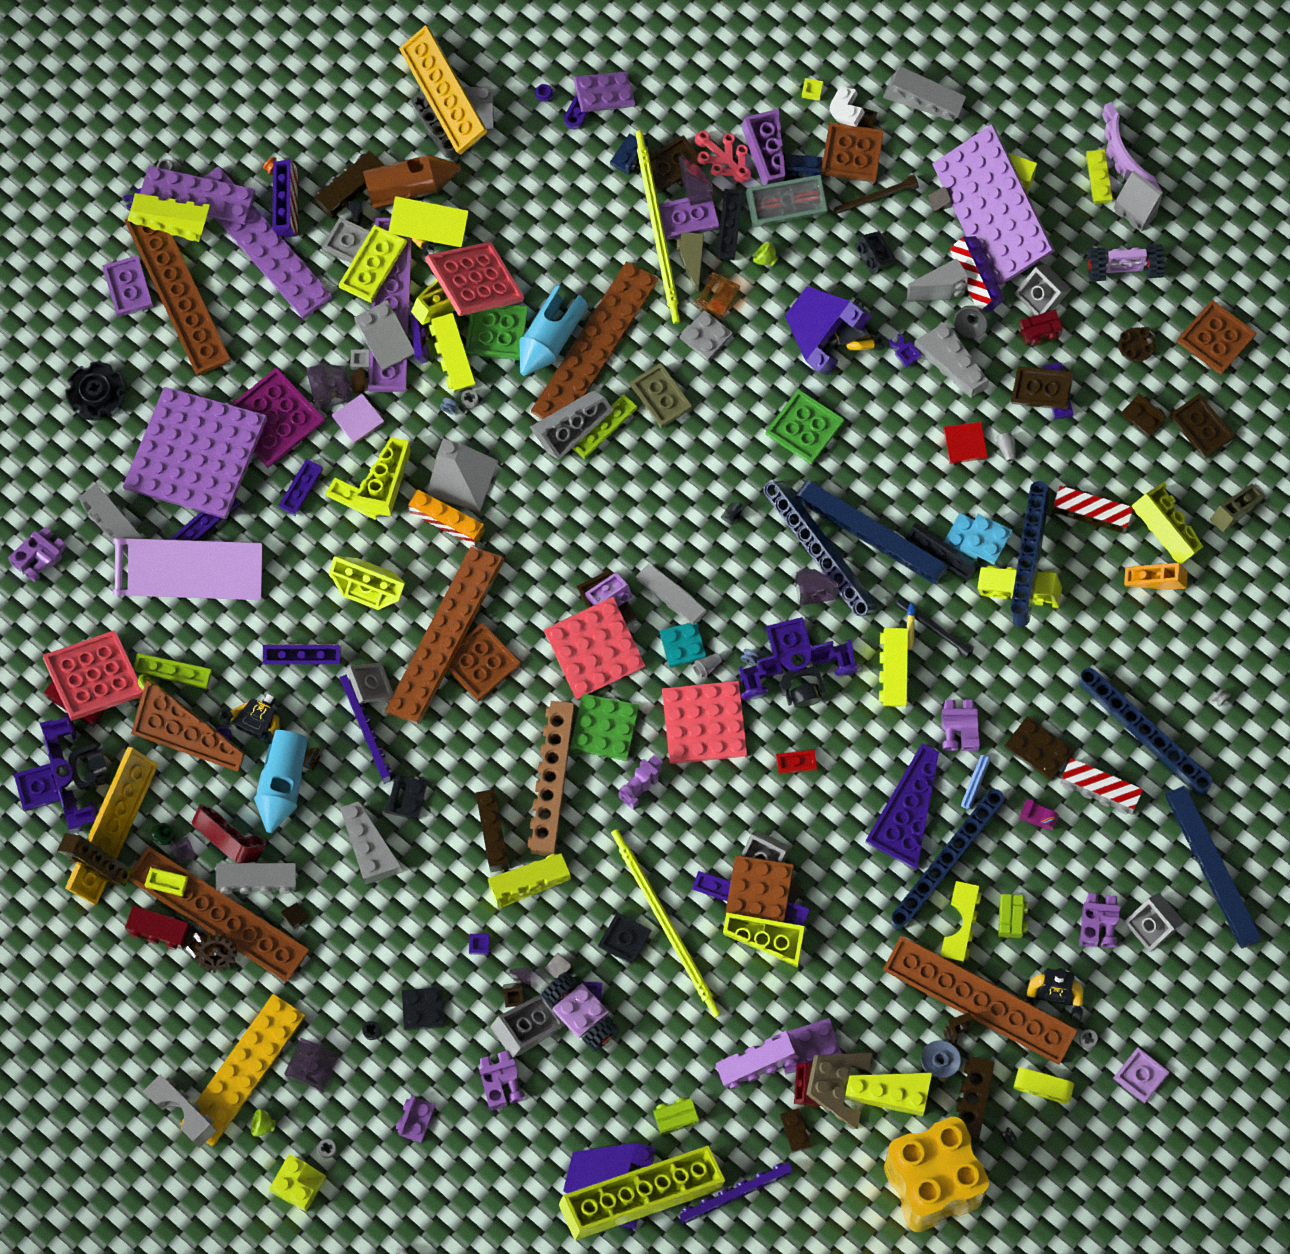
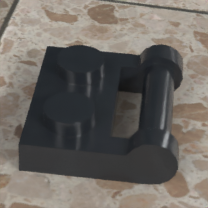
M394 774L392 779L394 783L389 803L386 805L384 812L419 820L428 782ZM401 784H404L406 789L400 809L395 806Z

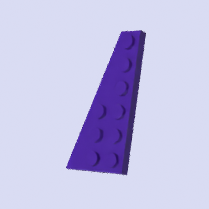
M923 743L920 745L865 841L868 845L916 871L939 755L938 751Z

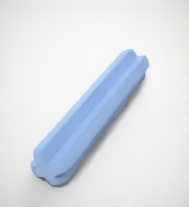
M980 756L961 803L963 808L971 809L989 765L990 757Z

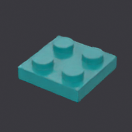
M697 622L694 625L687 623L659 631L669 668L695 662L706 657Z

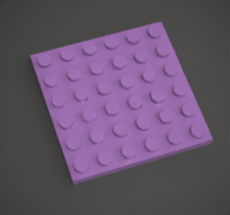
M164 387L123 484L124 490L227 519L267 421V416Z

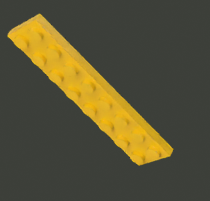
M425 25L399 49L453 147L461 155L488 131L431 29Z
M127 748L88 835V841L114 858H118L159 764L136 749ZM76 863L65 889L90 904L97 905L107 882Z
M274 994L269 998L195 1102L202 1109L199 1113L202 1116L207 1114L214 1121L212 1126L217 1131L206 1141L212 1147L218 1142L306 1017Z

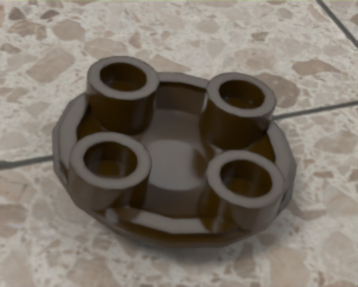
M1146 327L1130 328L1121 333L1118 341L1121 355L1133 362H1142L1149 359L1156 348L1155 339Z

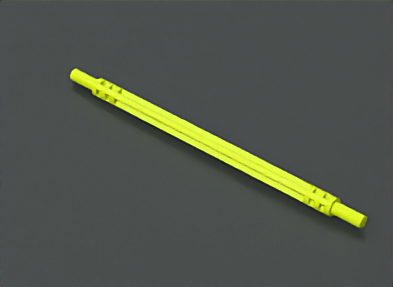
M638 130L635 132L638 144L637 153L667 305L671 310L673 324L680 323L677 307L679 303L648 147L645 146L643 131Z
M618 829L612 831L611 834L620 848V854H622L626 865L632 872L684 965L702 1001L706 1002L714 1018L719 1017L721 1013L713 1000V994L710 992L709 987H707L706 982L646 878L633 851H631L629 845H626Z

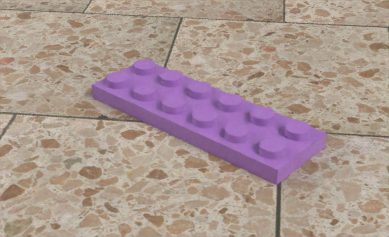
M148 166L140 194L157 196L163 201L169 198L176 199L177 203L183 204L190 201L194 202L196 206L202 207L203 204H209L207 217L246 225L255 189Z

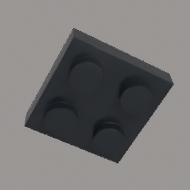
M617 912L598 947L633 966L652 930Z
M441 987L402 990L404 1031L444 1028Z

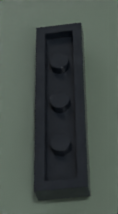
M724 189L716 259L735 261L743 190Z
M917 523L911 527L906 537L907 541L939 559L949 569L967 581L972 578L979 565Z

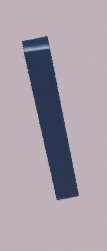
M806 480L795 495L805 506L933 584H938L948 570L947 565L811 481Z
M784 481L766 483L764 486L766 497L854 614L859 617L874 614L877 609L876 602Z
M1036 481L1031 484L1011 602L1012 620L1014 625L1019 627L1026 626L1031 618L1049 504L1047 485L1043 481Z
M1085 668L1081 672L1079 685L1195 793L1205 795L1209 792L1213 781L1204 769L1096 670ZM1090 676L1093 681L1087 682L1084 680V677ZM1104 689L1107 691V694L1101 695L1098 690ZM1119 702L1122 707L1115 708L1112 703ZM1133 715L1136 720L1129 721L1126 716ZM1147 728L1150 733L1143 734L1140 729ZM1161 741L1164 747H1157L1155 742ZM1175 754L1179 760L1173 761L1169 758V755ZM1184 768H1191L1193 773H1185ZM1198 781H1205L1207 787L1199 786Z
M1181 786L1165 793L1166 800L1238 945L1243 949L1261 941L1260 935L1186 787Z
M992 789L985 795L898 905L891 917V925L894 929L901 931L907 928L1000 810L1004 800V795L1000 790ZM997 797L1000 802L992 803L989 798ZM984 811L988 817L980 818L978 813ZM972 826L976 829V832L969 833L966 828ZM961 841L964 843V847L957 848L954 843ZM944 856H949L952 858L953 861L951 863H946L943 861L942 858ZM932 871H938L941 874V876L939 878H934L931 876L930 873ZM926 886L929 891L922 893L919 891V887ZM914 901L917 903V907L910 908L907 906V902ZM902 916L905 918V922L897 923L895 918Z

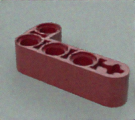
M205 804L199 805L191 822L196 829L236 863L257 862L266 845V842L258 836L245 837L219 813Z

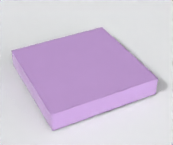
M363 394L332 414V418L354 445L385 424L384 420Z
M1137 1047L1113 1079L1145 1104L1169 1074V1071Z

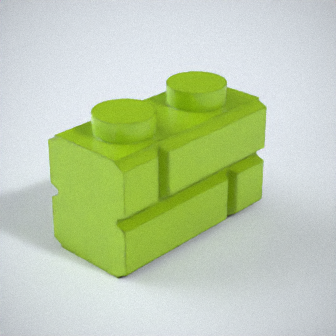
M1001 894L999 937L1022 938L1023 933H1027V921H1024V913H1028V902H1024V895Z
M681 1097L676 1099L674 1104L668 1105V1103H663L656 1106L657 1109L653 1110L661 1136L699 1124L692 1098Z

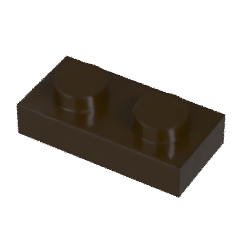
M799 1108L781 1113L780 1118L791 1152L795 1153L811 1148Z

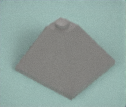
M443 438L436 457L427 494L439 501L481 512L498 460L466 445Z

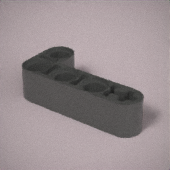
M423 94L416 95L412 100L413 111L441 153L448 159L460 155L454 147L451 149L446 148L453 145L426 96ZM428 118H434L432 121H427ZM438 132H444L442 135L436 134Z

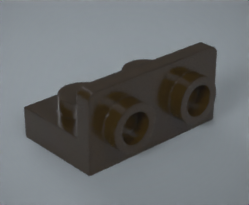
M1139 393L1135 395L1130 404L1121 412V415L1148 438L1164 424L1166 418L1162 409L1153 406L1145 395H1140Z
M970 1012L947 1020L944 1027L945 1030H943L947 1042L950 1041L952 1045L956 1044L959 1038L958 1034L968 1030L973 1020Z

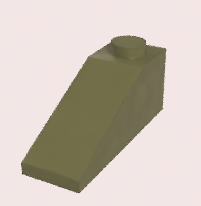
M681 232V239H677V250H680V258L694 291L699 292L704 234Z
M1250 484L1221 504L1210 520L1222 532H1225L1261 502L1265 495L1253 484Z

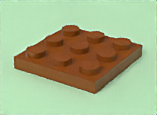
M829 122L821 175L876 183L884 130Z
M1211 300L1177 339V343L1218 374L1222 375L1257 333L1214 300Z
M481 623L464 638L448 671L479 702L521 665V662Z
M735 855L726 913L785 923L794 865Z

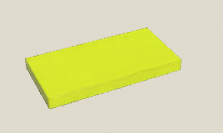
M395 196L388 233L462 247L468 211Z
M374 225L340 281L339 288L372 303L407 244V240L398 235L388 233L389 231Z

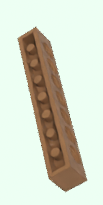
M551 701L550 707H546L545 718H548V725H544L543 736L546 737L545 743L541 744L540 755H543V762H539L538 773L541 776L540 781H536L535 792H538V798L534 799L533 811H536L535 818H531L530 823L533 835L528 838V848H531L532 855L549 856L555 854L575 710L574 703ZM556 720L563 721L561 726H555L553 723ZM559 738L561 742L554 745L551 743V740ZM555 756L558 758V761L550 763L548 761L549 758ZM554 775L556 779L549 782L546 780V777ZM550 793L553 795V798L545 800L543 796ZM544 812L551 814L548 819L541 818V814ZM541 831L549 833L545 838L539 837L538 834Z

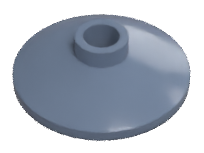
M933 1041L927 1044L922 1051L921 1064L927 1073H932L933 1077H951L960 1067V1054L956 1047L949 1042ZM941 1060L943 1064H938L936 1061Z

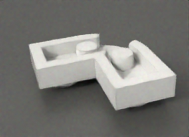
M840 86L831 102L830 112L837 122L857 127L865 112L860 107L852 106L858 95L855 89Z

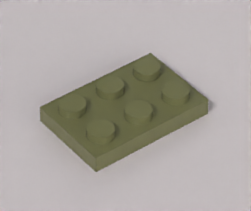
M661 363L630 382V386L660 428L692 409L690 402Z

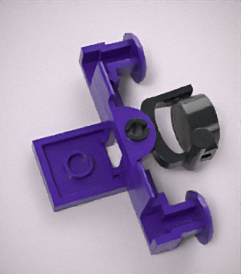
M803 617L766 626V632L773 656L758 659L757 666L745 669L742 666L738 668L741 683H744L746 692L742 693L741 697L744 700H752L766 695L769 688L762 687L760 679L783 674L781 666H784L791 670V672L786 673L780 681L781 695L786 696L788 706L792 705L793 701L795 708L808 707L819 703L822 697L826 696L819 669L807 667L810 661L812 666L838 660L840 668L835 670L834 673L841 677L859 672L862 669V664H855L851 639L847 640L845 644L833 646V641L811 647ZM802 676H814L817 678L818 684L801 685L789 692L791 680Z
M65 713L66 718L55 721L52 719L40 723L50 764L15 773L14 778L24 812L61 801L70 834L84 831V826L94 824L99 812L92 801L90 802V807L78 810L73 790L63 792V789L71 781H74L80 790L87 788L93 791L97 790L98 786L107 784L106 778L109 777V772L102 749L98 750L96 744L71 752L68 758L69 763L64 760L59 738L71 734L73 741L76 739L74 721H71L68 713ZM83 755H87L91 772L86 773L84 776L86 782L81 780L77 772V758Z

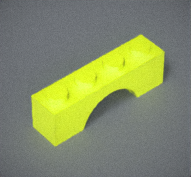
M956 881L951 905L960 912L963 925L956 934L944 937L940 956L963 966L964 960L968 961L970 949H967L968 941L972 942L974 930H970L971 923H976L978 911H974L975 904H980L982 893L978 892L979 886Z

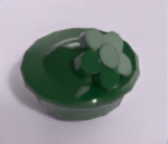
M158 823L153 826L151 835L156 843L169 845L173 841L174 831L169 824Z

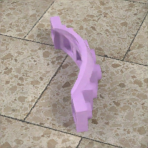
M1112 102L1105 104L1102 116L1107 123L1104 131L1108 140L1106 152L1109 158L1114 160L1116 171L1119 174L1121 173L1123 178H1126L1135 170L1162 192L1156 178L1141 168L1126 150L1119 133L1120 115Z

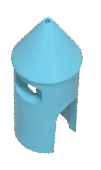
M554 287L528 331L519 340L520 373L523 376L556 362V357L588 309V304L582 296L578 295L560 321L555 322L552 320L562 305L563 299L558 294L561 287Z
M275 730L272 744H269L257 794L254 797L266 832L273 833L297 808L302 768L308 738L299 733Z

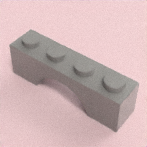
M160 1074L143 1092L161 1110L169 1107L182 1108L184 1121L181 1130L200 1148L217 1131L212 1126L214 1121L207 1114L202 1116L199 1113L202 1109L194 1101L190 1104L187 1101L189 1096L182 1089L177 1091L174 1088L177 1084L169 1076L165 1079Z

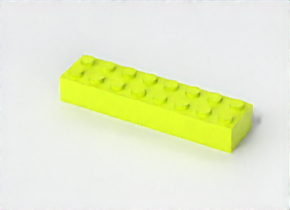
M708 1145L565 1194L559 1206L576 1241L717 1192L723 1186L725 1179Z

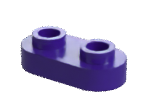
M578 96L573 99L564 116L566 127L572 130L580 128L588 112H581Z

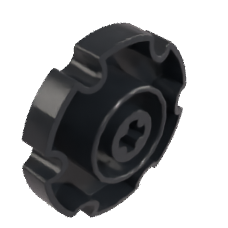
M90 362L88 368L80 366L68 378L67 381L71 387L65 389L66 399L73 411L80 410L79 415L81 418L99 421L102 420V416L105 414L109 415V417L113 416L124 404V399L121 397L122 394L126 393L124 379L119 371L112 372L113 368L110 364Z

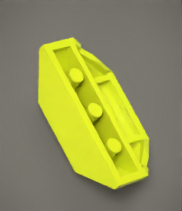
M334 556L329 571L330 577L333 578L343 597L377 610L399 601L405 582L394 572L359 558Z

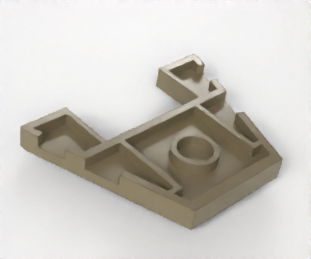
M872 1053L816 1055L813 1058L806 1095L823 1108L830 1110L835 1114L836 1118L843 1120L853 1130L858 1129L861 1111L843 1105L850 1069L852 1067L862 1071H869Z

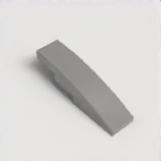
M649 563L635 576L637 581L651 590L652 594L664 601L668 608L694 625L707 612L690 595Z

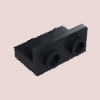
M880 231L862 235L855 244L857 252L872 275L876 274L879 269L892 266L897 262Z

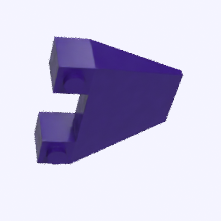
M807 286L785 317L805 361L819 373L829 375L839 360L824 349L826 343L843 320L851 327L862 330L872 315L859 304Z
M632 1143L573 1152L563 1192L568 1194L629 1173L631 1167L641 1169L652 1165L656 1153L655 1148ZM639 1219L619 1226L636 1230Z

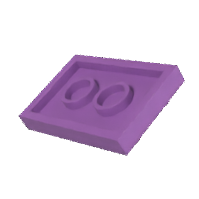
M627 72L574 77L573 81L581 112L629 108L635 105Z
M711 193L659 204L666 240L681 237V232L701 233L719 228Z
M138 255L102 265L117 317L153 307Z
M830 1018L788 1031L793 1037L801 1059L796 1060L797 1063L789 1067L784 1065L782 1067L785 1075L796 1072L797 1064L813 1063V1058L816 1055L842 1054ZM780 1034L773 1036V1038L781 1037Z

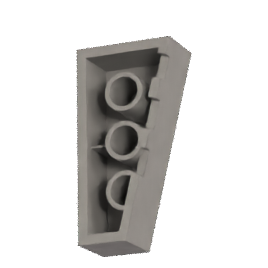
M899 66L889 80L883 98L954 122L961 111L966 96Z
M947 322L915 340L914 347L930 364H934L944 376H948L970 398L987 389L988 379Z
M593 390L530 426V428L547 453L559 460L613 411V408L604 396Z
M97 483L78 497L85 512L112 542L113 538L147 539L143 533L139 534L136 531L137 527L135 524L124 517V512L120 507H116L113 504L110 496L104 493ZM123 544V554L127 559L128 544Z
M359 801L340 807L365 885L403 873L401 866Z

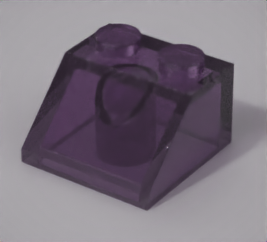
M682 156L679 157L683 187L690 206L712 201L711 194H714L712 183H710L709 175H705L701 167Z
M320 364L306 368L316 410L353 400L344 366Z
M803 568L796 572L795 586L799 606L837 600L838 583L816 569Z
M300 1037L284 1074L289 1080L324 1093L339 1056L316 1043Z

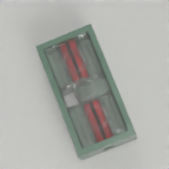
M820 175L750 187L746 190L753 228L825 215L827 212Z

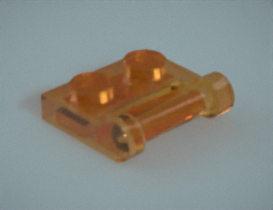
M711 272L708 277V283L693 304L723 319L739 292L740 285ZM715 283H719L720 285L710 302H706L705 300Z

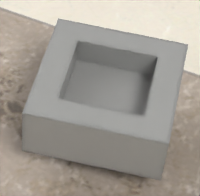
M351 350V370H357L359 367L369 370L370 350Z

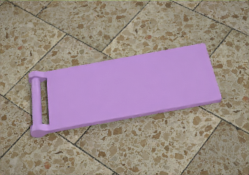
M113 538V544H115V589H113V595L261 599L262 543ZM123 544H128V589H122Z

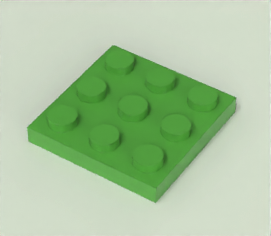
M507 305L471 313L465 353L468 355L520 360L519 340L525 334L528 306Z
M797 389L766 430L765 435L812 465L844 423V419Z
M583 694L570 750L627 761L639 705Z

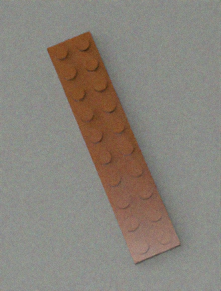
M125 219V224L196 376L198 377L230 363V357L173 236L164 231L136 225Z
M627 261L625 262L531 409L532 414L544 419L588 393L658 283L657 277Z
M470 546L393 694L394 697L391 698L385 709L387 714L418 725L421 723L504 562L502 556Z
M148 846L133 867L128 881L208 933L210 932L211 935L215 936V932H218L219 936L225 933L226 939L232 937V943H236V950L285 983L289 982L310 952L309 949L224 894L216 891L215 888L150 846ZM150 867L187 876L189 879L183 897L146 888L145 882Z
M901 935L883 971L963 1014L970 1012L972 1019L1060 1065L1078 1031L1072 1025L940 956L904 935Z

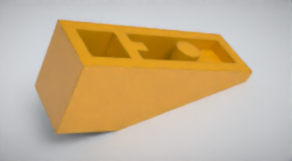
M1180 563L1125 567L1124 585L1163 590L1187 589L1188 570Z

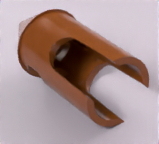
M426 154L425 156L365 170L363 174L372 209L394 204L395 196L414 199L434 193L438 194L461 170V167L458 163Z

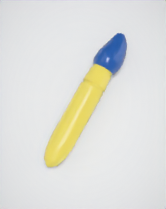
M913 603L909 604L907 610L908 650H911L914 645V616L916 608Z

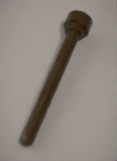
M914 174L907 176V179H904L902 183L839 205L833 211L835 214H839L904 189L915 190L919 188L918 181Z

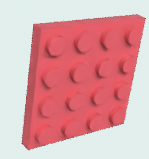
M491 242L429 254L426 257L428 265L459 316L521 303L524 300L522 292Z
M613 596L543 629L575 699H579L583 694H589L645 667L644 661Z
M115 630L43 655V660L71 721L142 697L143 689L138 685V678Z
M739 681L662 688L670 764L747 757Z

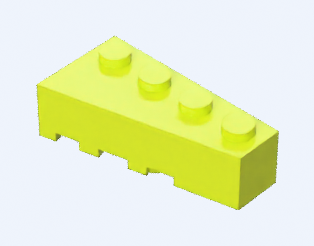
M135 193L127 221L136 225L150 227L153 230L164 231L170 235L181 236L190 241L199 242L210 205L196 206L194 202L187 201L186 204L177 203L176 199L170 198L163 201L157 196Z
M453 313L431 319L429 329L431 335L435 336L437 343H434L437 354L441 353L443 359L440 363L443 372L446 371L448 378H446L448 388L452 389L453 393L475 387V381Z
M393 437L389 439L380 453L379 459L371 467L370 473L360 484L357 493L353 495L354 509L391 516L411 453L409 441Z
M1162 482L1147 492L1132 507L1136 514L1147 524L1149 530L1155 534L1160 543L1169 551L1172 558L1177 563L1183 564L1203 548V545L1192 527L1186 525L1185 515L1182 511L1179 512L1174 505L1176 500L1172 495H1168L1165 490L1167 486L1165 482Z
M995 566L981 567L977 588L980 595L999 599H1007V596L1012 599L1017 569L1012 567L998 569ZM1050 570L1038 572L1033 602H1035V605L1043 606V602L1051 603L1052 607L1059 608L1062 585L1057 574Z
M884 628L883 633H880V644H883V652H880V663H883V671L879 672V683H883V690H879V702H883V707H906L908 629Z
M555 853L547 856L546 859L534 861L523 867L488 878V883L497 907L501 909L571 880V875L562 854L557 855Z
M726 913L723 935L798 968L805 926Z
M932 1073L849 1075L844 1100L923 1116Z

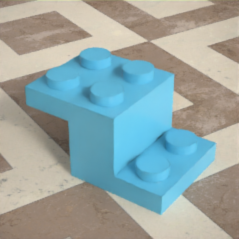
M959 513L944 542L976 563L980 557L995 565L1012 534V530L980 514L973 520Z

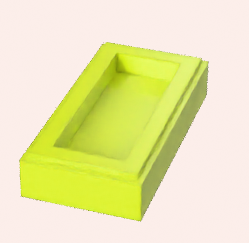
M150 867L145 887L183 897L189 878Z

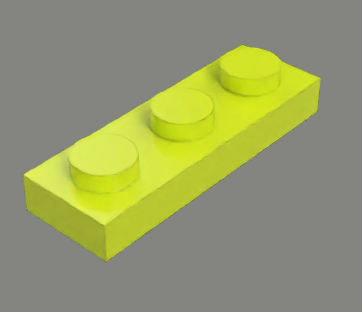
M1105 149L1087 151L1086 158L1093 204L1112 203Z
M334 478L326 491V496L354 509L352 497L359 489ZM354 509L374 520H376L379 515L376 513Z

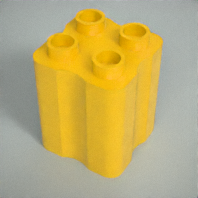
M949 1117L934 1123L925 1132L909 1133L896 1138L888 1147L884 1171L891 1187L896 1190L901 1199V1212L907 1226L912 1231H925L937 1226L946 1217L953 1215L962 1216L981 1206L989 1186V1179L982 1163L977 1160L972 1152L970 1134L965 1123L960 1118Z

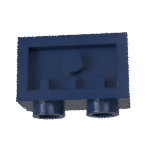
M629 133L610 161V165L628 175L632 170H636L639 163L636 136ZM644 138L645 146L649 150L648 139Z
M786 154L785 177L794 180L816 175L821 176L823 157Z

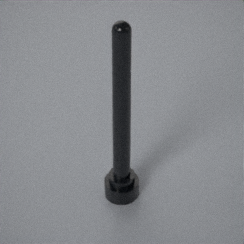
M900 599L896 600L895 605L907 613L909 605ZM916 611L915 619L957 648V652H959L961 657L966 660L975 648L970 643H961Z

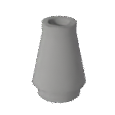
M1008 432L998 435L996 443L1003 453L1006 462L1017 459L1015 438L1012 436V433Z
M718 653L696 660L695 664H693V670L698 677H707L722 663V659Z

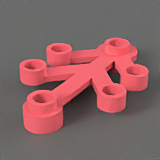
M707 131L698 132L695 137V144L699 147H708L716 155L709 156L707 152L703 151L698 156L699 163L713 164L711 168L712 175L733 176L739 183H744L750 179L751 171L745 166V156L748 151L746 146L739 145L737 147L738 164L733 161L732 144L735 139L733 134L726 133L724 135L725 152H723L710 140V135ZM721 165H727L730 168H723Z

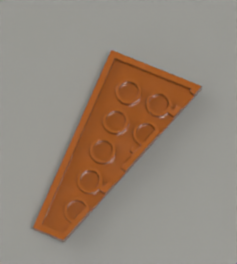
M150 679L146 680L131 734L231 770L240 771L245 752L153 681Z

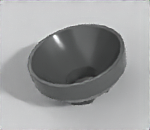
M964 306L954 317L955 329L965 338H978L987 329V316L983 310L976 306ZM969 314L977 315L978 321H970Z

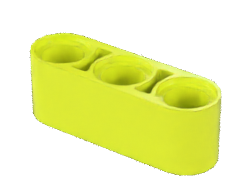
M1018 1068L1013 1088L1059 1103L1070 1104L1075 1084L1068 1080L1026 1068Z

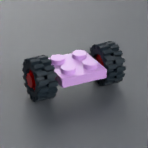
M1162 244L1146 245L1145 249H1113L1108 252L1107 260L1104 247L1088 248L1087 264L1090 282L1106 281L1107 273L1143 271L1144 265L1148 278H1163L1165 257Z
M567 971L560 974L558 978H555L541 994L547 1003L553 1007V1012L578 1038H581L586 1033L583 1041L593 1052L605 1046L617 1034L620 1028L607 1016L609 1011L583 983L578 986V982Z

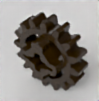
M209 932L207 938L201 936V942H196V948H194L195 962H199L200 968L205 966V971L213 969V973H216V970L220 969L221 972H224V967L230 969L231 963H235V957H237L236 943H232V937L226 939L225 933L219 936L218 932H215V936H212Z

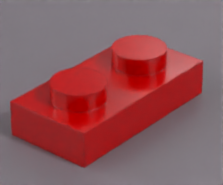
M815 750L776 754L778 774L817 770Z

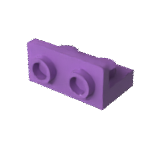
M617 572L585 593L587 599L593 605L613 596L619 607L633 597L628 584Z
M411 1095L410 1099H406L403 1110H405L404 1116L399 1118L396 1126L399 1136L422 1143L434 1112L435 1104L418 1099L414 1095Z

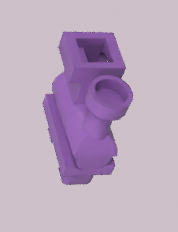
M45 527L39 533L34 531L8 559L11 565L23 575L25 573L30 580L36 582L40 578L39 573L44 568L53 567L57 561L59 562L62 559L61 553L67 546L60 538L53 544L49 543L48 541L53 537V533ZM35 559H37L38 562H37L36 565L33 567V569H32L31 567H29V566L31 565V563H32Z
M945 700L944 709H942L941 713L942 728L946 734L943 750H958V742L954 740L955 731H960L961 751L979 750L978 714L973 700H963V709H956L955 700Z
M655 755L648 761L643 759L640 762V767L635 770V776L619 789V798L632 810L638 806L637 798L641 793L649 790L652 784L655 785L658 782V774L663 769L661 767L663 762Z
M1089 893L1087 895L1086 902H1084L1082 908L1079 946L1097 947L1099 927H1105V937L1101 938V946L1106 948L1117 947V939L1113 937L1120 912L1117 896L1108 895L1105 898V904H1098L1097 894Z
M508 1051L498 1053L500 1063L492 1065L490 1056L480 1059L481 1069L479 1070L490 1112L507 1107L502 1089L503 1085L508 1084L511 1092L508 1098L511 1104L525 1100L524 1092L519 1091L518 1072L514 1059H511Z

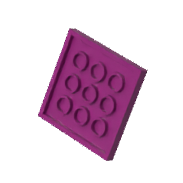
M277 368L272 370L231 404V406L267 416V421L254 450L257 458L267 468L271 467L325 422L321 414Z

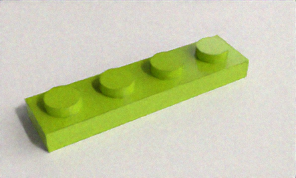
M624 394L611 406L613 411L572 448L584 460L637 409V406Z
M137 653L133 666L135 674H147L153 678L203 689L208 688L212 670L139 653Z

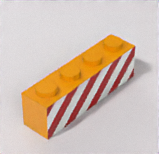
M420 490L416 491L408 504L411 514L473 547H476L485 532L484 525L481 522Z

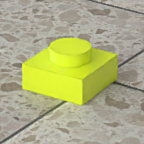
M805 78L802 98L820 101L823 81Z

